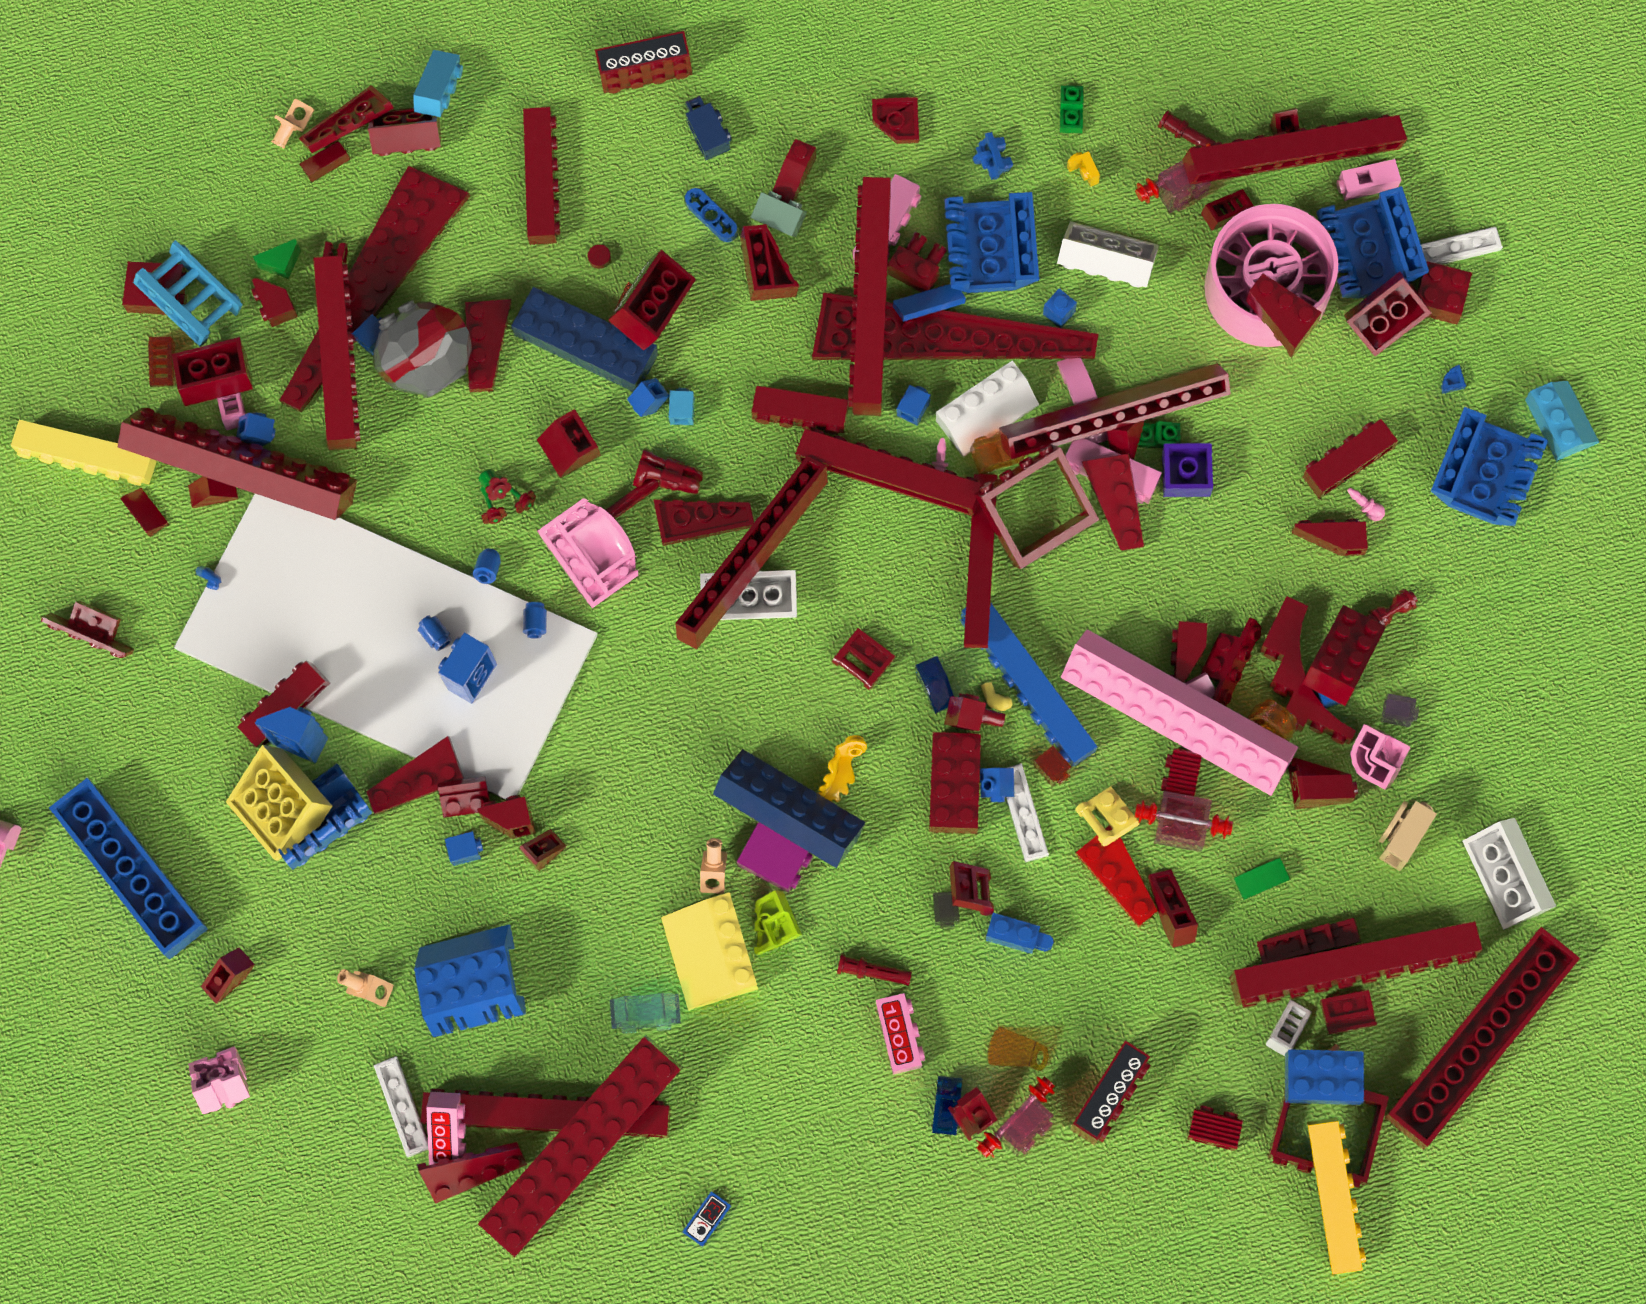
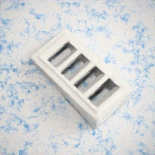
M1290 1000L1267 1040L1266 1046L1285 1056L1288 1049H1293L1312 1012ZM1291 1011L1302 1017V1020L1290 1015L1289 1012ZM1285 1020L1298 1026L1297 1029L1286 1023ZM1280 1029H1283L1284 1031L1290 1033L1293 1036H1288L1287 1034L1281 1032Z

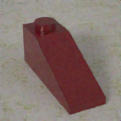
M798 139L794 140L772 190L782 196L780 200L789 203L790 200H796L816 160V147Z
M1172 870L1149 874L1148 879L1163 930L1172 948L1195 943L1198 923Z

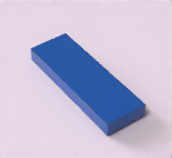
M951 284L894 300L893 308L904 322L964 304L966 297L960 290L953 289Z

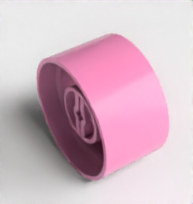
M1264 204L1251 207L1229 220L1215 240L1205 278V297L1212 316L1228 334L1244 343L1260 347L1282 346L1281 342L1277 341L1273 336L1274 333L1266 323L1264 324L1246 302L1249 290L1261 274L1264 273L1321 311V319L1338 274L1336 247L1324 226L1308 213L1282 204ZM1267 234V240L1256 244L1254 247L1250 245L1246 238ZM1292 243H1298L1311 255L1301 260L1298 252L1291 246ZM1236 250L1240 255L1237 256L1229 251ZM1219 257L1228 264L1237 267L1234 276H1217L1216 262ZM1314 270L1318 274H1308L1307 271ZM1304 284H1324L1325 290L1322 298L1317 302L1302 294ZM1240 299L1250 311H1245L1234 302Z

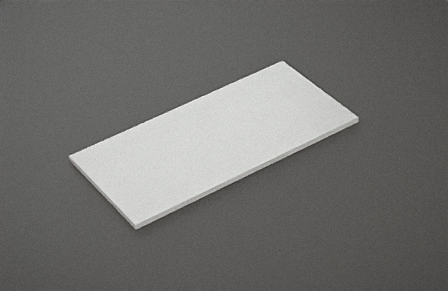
M255 494L214 571L221 577L219 589L205 588L174 648L270 693L276 690L275 685L283 678L287 679L293 673L292 669L298 663L312 662L331 684L305 709L413 758H416L445 737L450 736L464 779L486 776L488 792L506 800L507 797L519 795L598 634L547 611L546 634H543L538 639L528 638L527 634L523 633V609H525L526 603L529 602L489 584H482L469 575L341 518L332 520ZM428 615L431 617L437 616L450 633L452 641L440 651L431 648L418 632L419 622ZM464 632L489 646L497 663V666L472 704L449 691L438 673L440 671L438 667L442 659L449 657L452 652L453 642L457 637H461Z

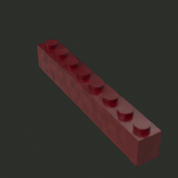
M804 429L795 453L797 461L802 463L806 456H809L827 465V471L973 517L979 504L974 494L980 491L982 483H979V480L973 477H966L965 479L957 476L955 472L950 470H944V472L937 470L928 463L920 465L905 456H900L899 458L892 456L891 453L883 449L875 451L860 442H856V444L847 442L841 436H827L818 429H812V431Z

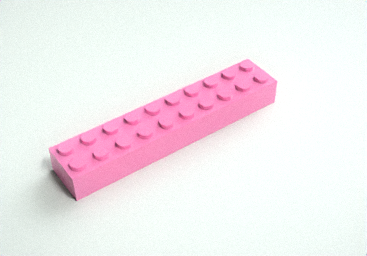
M1086 629L1075 644L1061 676L1062 679L1190 751L1201 755L1206 760L1269 795H1272L1298 749L1296 745Z

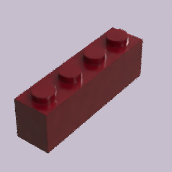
M756 386L751 413L752 419L760 424L772 422L779 423L780 426L785 428L798 426L802 427L803 430L808 429L812 431V429L824 430L827 434L838 435L845 432L849 401L847 399Z
M1382 419L1376 423L1371 421L1362 428V432L1358 435L1351 434L1343 441L1344 444L1339 448L1334 446L1324 454L1325 457L1320 461L1315 459L1306 465L1303 479L1316 496L1321 499L1393 450L1398 440Z
M312 662L298 663L292 669L293 673L287 679L283 678L275 685L276 690L270 696L265 695L257 703L258 707L253 712H247L240 719L242 723L237 728L256 748H261L262 745H267L270 742L255 724L257 719L288 707L296 710L298 707L305 709L331 684Z

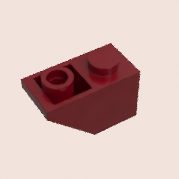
M258 278L252 279L255 287L251 291L256 302L261 301L263 307L259 311L264 322L268 320L271 326L275 327L298 317L286 289Z

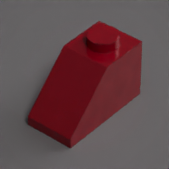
M238 947L218 959L201 985V988L218 1004L246 979L255 964Z

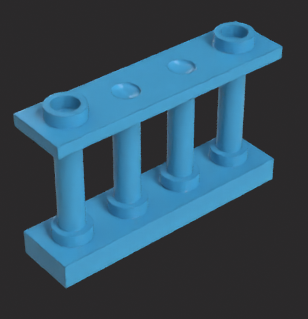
M175 240L169 251L172 256L152 273L147 272L144 268L139 270L135 275L133 283L201 347L208 340L210 334L208 328L227 311L237 316L243 304L236 294L230 293L191 255L186 246L180 245ZM178 262L183 264L189 272L169 289L164 288L158 283V279ZM196 278L205 288L186 305H181L175 299V295ZM213 294L222 304L203 321H198L191 312Z

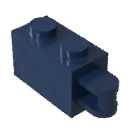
M700 95L685 101L688 113H685L687 124L705 161L730 151L729 142L732 141L728 129H723L720 123L723 120L719 110H714L711 103L704 105Z

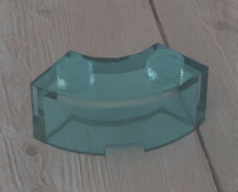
M658 993L643 996H623L610 1000L612 1029H622L624 1034L635 1033L637 1029L656 1027L657 1031L671 1030V1025L681 1023L679 994Z

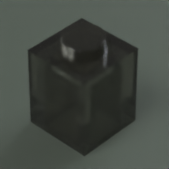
M952 892L933 893L935 926H940V929L955 928V925L959 924L960 920L959 908L952 904Z

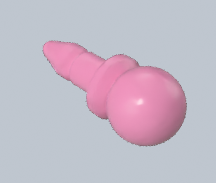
M941 438L937 446V461H932V465L935 469L944 472V470H947L948 463L944 462L946 442L944 438Z
M1348 488L1351 498L1363 506L1361 511L1366 512L1370 520L1379 521L1384 517L1385 509L1383 505L1374 503L1373 498L1368 500L1355 489Z

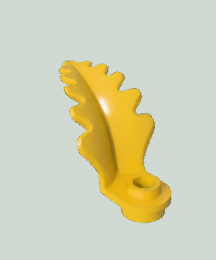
M851 735L845 739V742L835 747V755L828 762L830 773L824 776L823 780L826 783L819 787V791H821L817 792L819 795L831 802L832 800L839 802L841 800L839 793L848 794L847 783L853 784L855 782V775L851 764L852 758L860 756L867 750V743L862 736Z

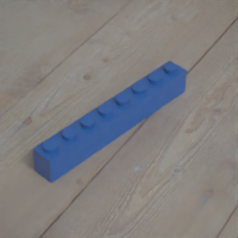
M991 603L988 648L980 649H985L990 655L988 659L995 669L999 667L1004 674L1002 678L1009 688L1013 686L1018 693L1016 697L1023 707L1027 705L1032 712L1030 716L1037 726L1042 725L1046 731L1044 735L1051 745L1056 744L1060 750L1058 754L1065 764L1070 763L1072 768L1095 753L1097 745ZM966 608L962 610V619L960 620L964 628Z

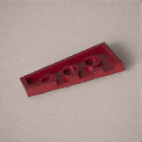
M370 85L301 136L299 140L304 147L311 153H314L392 110L394 107L386 97Z
M1129 453L1082 461L1120 550L1145 547Z
M653 499L663 546L748 529L754 524L750 502L720 501L719 503H710L707 501L683 502V500L662 501Z
M450 736L445 737L366 791L374 814L382 813L438 792V783L464 779Z

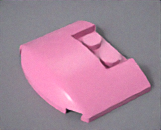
M583 498L537 532L577 587V590L590 607L593 608L637 577L638 570H636L635 566L636 556L633 547L622 527L603 508L589 503L587 499Z

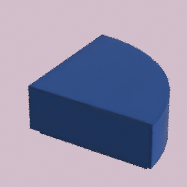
M1460 365L1454 366L1445 375L1441 385L1442 394L1465 389L1466 384Z

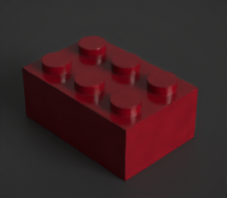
M240 337L172 354L177 389L185 406L253 390L247 354Z

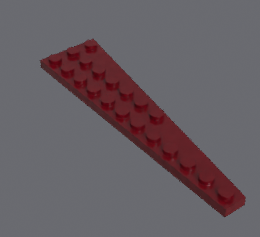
M411 166L407 167L349 272V283H344L345 286H349L351 306H346V308H351L352 328H348V331L353 333L372 314L375 317L379 314L404 282L406 276L415 268L420 257L429 250L434 239L443 232L448 221L454 218L470 197L468 192ZM319 329L280 398L282 404L301 413L323 384ZM353 336V343H356L357 341Z
M823 292L812 360H851V342H855V340H852L851 325L852 319H856V317H853L852 296ZM886 302L884 360L1095 359L1099 334L944 310L903 322L893 308V303Z

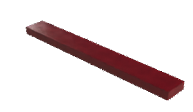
M974 474V478L979 480L983 487V484L996 481L998 475ZM997 496L991 499L995 508ZM978 504L974 517L971 516L964 648H988L995 532L980 504Z

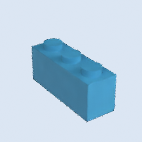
M433 50L413 95L414 112L441 117L444 109H448L450 94H454L457 84L456 80L461 78L463 72V65H460V55Z

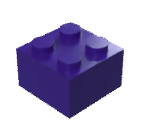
M1212 443L1164 444L1162 451L1163 497H1211L1213 490Z

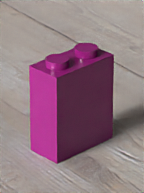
M758 822L737 860V865L789 893L791 888L796 889L802 878L799 873L803 867L807 868L813 855Z

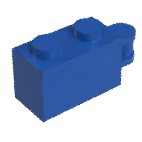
M996 913L992 914L986 941L1033 954L1034 949L1047 952L1053 946V938L1048 934L1039 932L1040 926Z

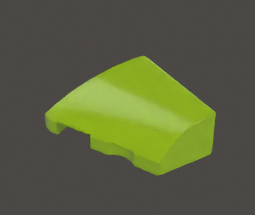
M774 890L755 901L757 947H754V952L756 955L777 948L802 935L784 892Z

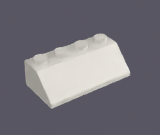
M1070 221L1062 241L1057 264H1061L1067 269L1076 268L1083 270L1089 275L1098 274L1106 276L1112 281H1125L1134 287H1147L1159 245Z
M1011 361L936 412V422L964 457L1000 432L999 427L1014 423L1039 406V403L1027 379L1016 364Z
M796 571L757 572L721 620L797 617ZM714 573L700 574L701 590Z
M1515 818L1499 821L1463 840L1503 929L1529 920L1556 907Z

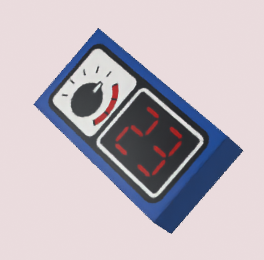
M711 1191L682 1233L703 1247L732 1206Z

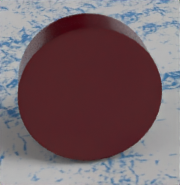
M597 244L588 251L587 257L592 267L602 269L609 265L611 254L606 246Z

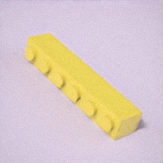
M19 420L11 443V447L22 458L30 459L32 456L39 458V461L47 464L57 462L68 469L78 467L92 475H97L98 472L105 474L107 478L119 480V478L127 479L129 483L141 486L142 483L150 484L157 462L156 460L117 448L118 443Z

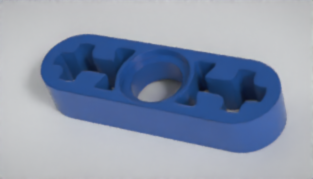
M692 188L687 191L685 195L687 208L721 241H733L738 234L736 223L701 189ZM691 197H699L703 208L701 209L697 202L692 203ZM709 210H714L718 213V216L714 220H708L705 218V213ZM721 220L725 228L731 227V234L727 232L723 234V228L719 224Z

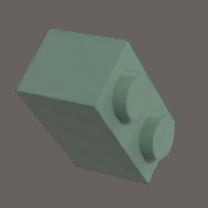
M770 190L768 194L761 192L750 218L796 237L807 211L801 209L803 205L793 200L786 203L780 200L781 195Z

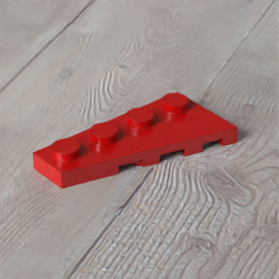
M1108 825L1105 830L1110 831L1112 828ZM1096 835L1080 848L1076 855L1139 928L1157 913V909L1121 837L1109 845L1103 846L1098 840L1099 836Z

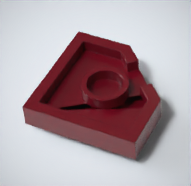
M917 97L872 99L873 124L896 144L919 143Z

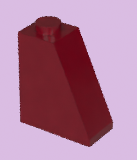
M1292 758L1288 766L1295 810L1352 803L1355 796L1358 795L1357 783L1352 781L1351 774L1298 758Z

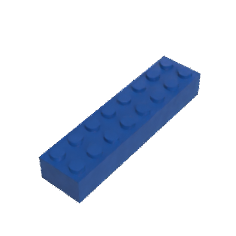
M86 778L49 807L164 956L168 959L173 958L208 930L204 922L90 779Z

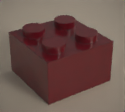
M1427 261L1429 272L1421 276L1417 290L1418 295L1431 311V314L1427 317L1457 325L1462 316L1472 272Z

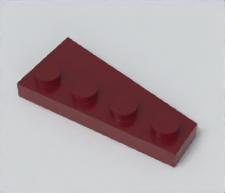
M511 299L465 302L466 327L469 331L472 347L468 361L470 393L493 391L499 357L512 305Z
M514 1142L487 1148L485 1153H465L463 1158L449 1160L447 1157L438 1159L436 1164L426 1166L425 1162L417 1164V1167L436 1204L526 1166L527 1163L518 1143Z

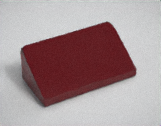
M337 141L299 165L312 183L346 163L350 158L340 142Z
M142 488L120 498L149 537H152L169 524Z

